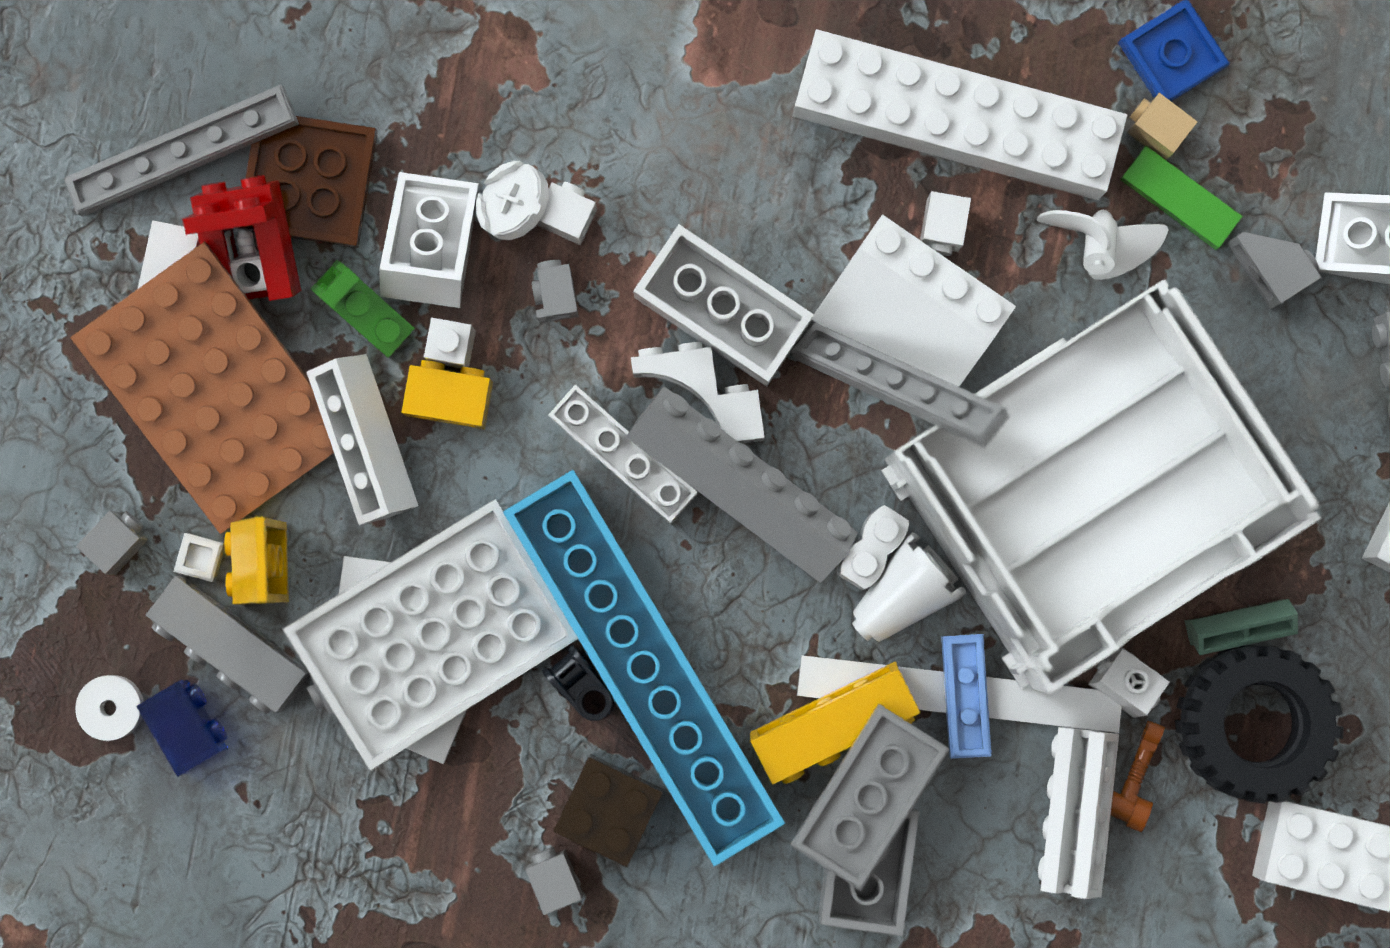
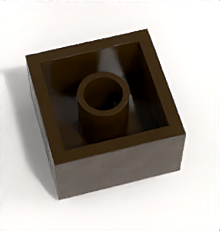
M590 754L553 832L628 867L663 793V788Z

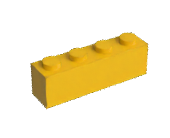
M895 661L751 731L750 742L772 785L781 780L783 784H787L799 779L804 775V769L816 763L819 766H825L840 758V752L853 745L878 704L910 724L915 720L913 716L920 714V711Z

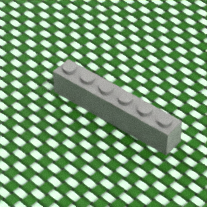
M665 386L662 387L639 416L626 438L821 583L848 555L858 532L845 519L833 514L821 505L813 495L801 490L789 481L780 470L769 466L757 457L748 446L736 441L720 429L715 421L704 417L688 405L683 397L671 392Z

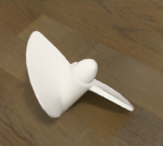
M1062 210L1044 212L1037 217V221L1040 223L1086 234L1083 265L1089 275L1097 280L1110 279L1138 267L1159 250L1168 233V227L1164 224L1118 226L1111 213L1107 210H1099L1093 217Z

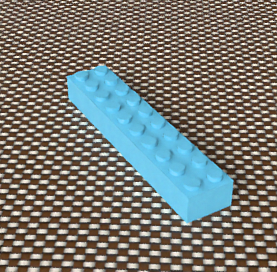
M571 470L504 510L505 517L714 867L784 825L783 818L575 471Z

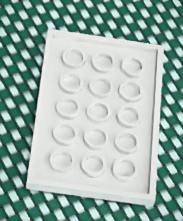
M496 499L283 628L284 633L369 770L374 769L578 639Z

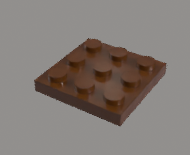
M296 116L298 125L251 144L246 178L265 175L266 182L279 180L291 238L359 248L378 133L376 128ZM253 225L237 227L238 229H254Z

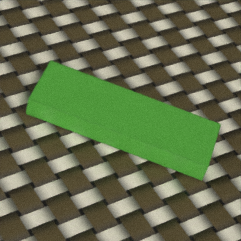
M1147 146L1141 150L1120 179L1215 250L1220 248L1242 218V215Z

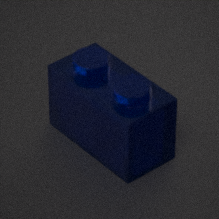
M188 680L177 681L136 706L177 777L188 774L228 750L224 742L228 739L226 731L216 718L211 720L204 708V705L207 704L205 695L196 683L191 685Z

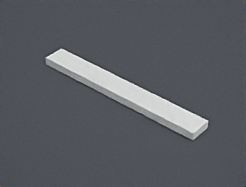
M801 655L797 696L821 698L886 665ZM899 667L919 710L946 713L944 672ZM986 677L989 718L1119 733L1122 707L1099 690L1062 685L1052 693L1033 690L1030 684L1021 689L1016 680Z

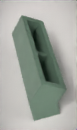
M1280 599L1184 620L1190 645L1195 646L1199 655L1298 634V613L1289 599Z

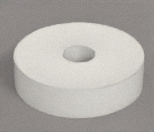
M118 675L97 677L88 682L80 691L76 701V717L82 729L91 737L104 741L121 739L131 734L139 726L144 714V699L139 688L125 677ZM108 700L113 701L116 705V711L113 715H108L104 710V705Z

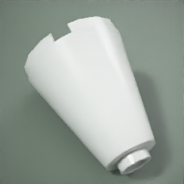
M913 532L904 539L886 564L879 579L869 588L853 611L856 620L852 624L867 641L873 637L876 641L880 642L959 600L966 594L964 587L955 589L953 584L958 578L929 545L922 550L920 546L915 544L920 537Z

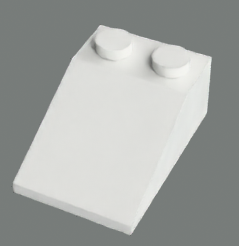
M399 172L379 268L380 297L460 308L467 270L478 183Z
M1325 193L1316 252V261L1319 265L1318 272L1390 284V195Z

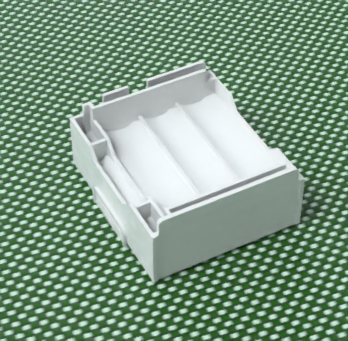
M1165 279L1066 342L1064 338L1058 340L975 393V395L1006 408L1009 414L1008 420L985 448L935 425L884 459L888 466L881 470L900 501L906 497H909L1009 652L1002 657V660L1021 689L1030 684L1033 690L1052 693L1120 649L1132 637L1206 591L1223 578L1252 564L1321 519L1317 511L1314 512L1319 508V505L1179 290L1174 287L1169 291V285Z

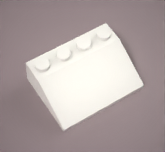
M882 214L815 312L811 321L959 387L1016 306Z

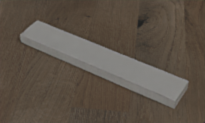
M280 84L64 177L76 213L83 217L296 126L299 123L286 88Z
M814 323L791 350L795 360L983 448L989 444L1009 418L1007 409L818 323Z

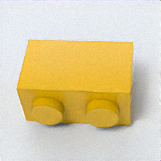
M421 360V366H409L402 414L407 417L485 429L493 382L490 378L484 377V370L461 367L460 373L444 371L445 364L428 360Z

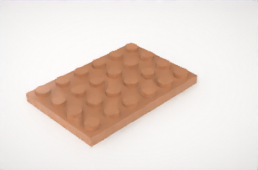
M206 241L70 337L220 534L230 528L231 522L240 521L334 453L309 379Z

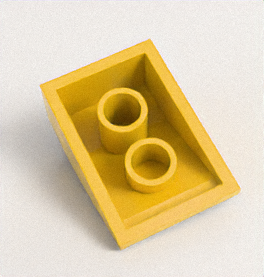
M255 517L231 522V532H226L224 539L226 556H231L232 572H227L226 574L227 596L232 597L233 604L238 605L289 603L287 522L266 517Z

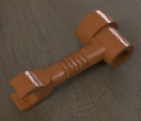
M1147 721L1138 750L1131 765L1132 768H1130L1121 793L1113 791L1110 816L1126 822V827L1138 832L1144 830L1153 806V802L1138 797V793L1143 783L1142 780H1144L1146 775V769L1150 765L1153 754L1165 730L1164 726L1151 721Z

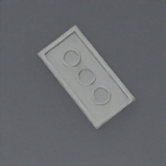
M878 704L790 845L851 885L862 890L950 749Z

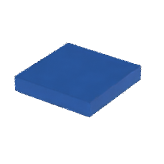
M1189 0L1179 2L1118 42L1153 98L1158 93H1161L1171 102L1230 65Z

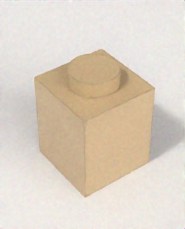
M1158 93L1151 102L1144 98L1129 118L1135 123L1127 133L1167 160L1198 121L1161 93Z

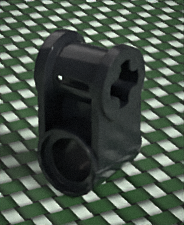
M571 645L568 648L569 653L551 669L547 667L543 669L542 673L560 695L567 699L583 718L590 721L603 720L613 711L614 698L607 686L596 675V671L574 645ZM574 665H576V667L570 673H568L564 678H562V676L568 670H570ZM592 691H600L606 699V706L599 714H591L585 708V697Z

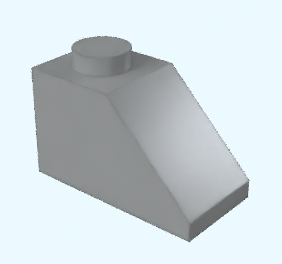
M1242 232L1227 242L1270 309L1278 306L1322 278L1317 271L1319 265L1315 257L1308 250H1303L1300 244Z

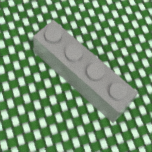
M175 576L145 615L155 622L151 628L156 633L169 641H172L174 637L187 646L184 650L187 656L201 665H204L206 662L210 663L219 670L216 675L219 680L235 690L238 686L242 687L251 694L248 700L266 714H269L271 710L275 713L283 712L309 678L310 673L305 666L183 576Z

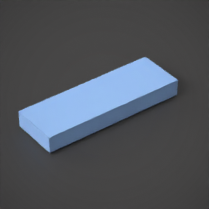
M983 634L941 636L948 747L950 749L949 758L991 757Z

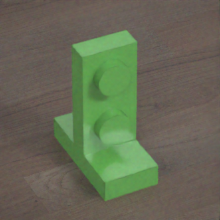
M338 260L310 288L387 358L393 354L415 329L354 272Z

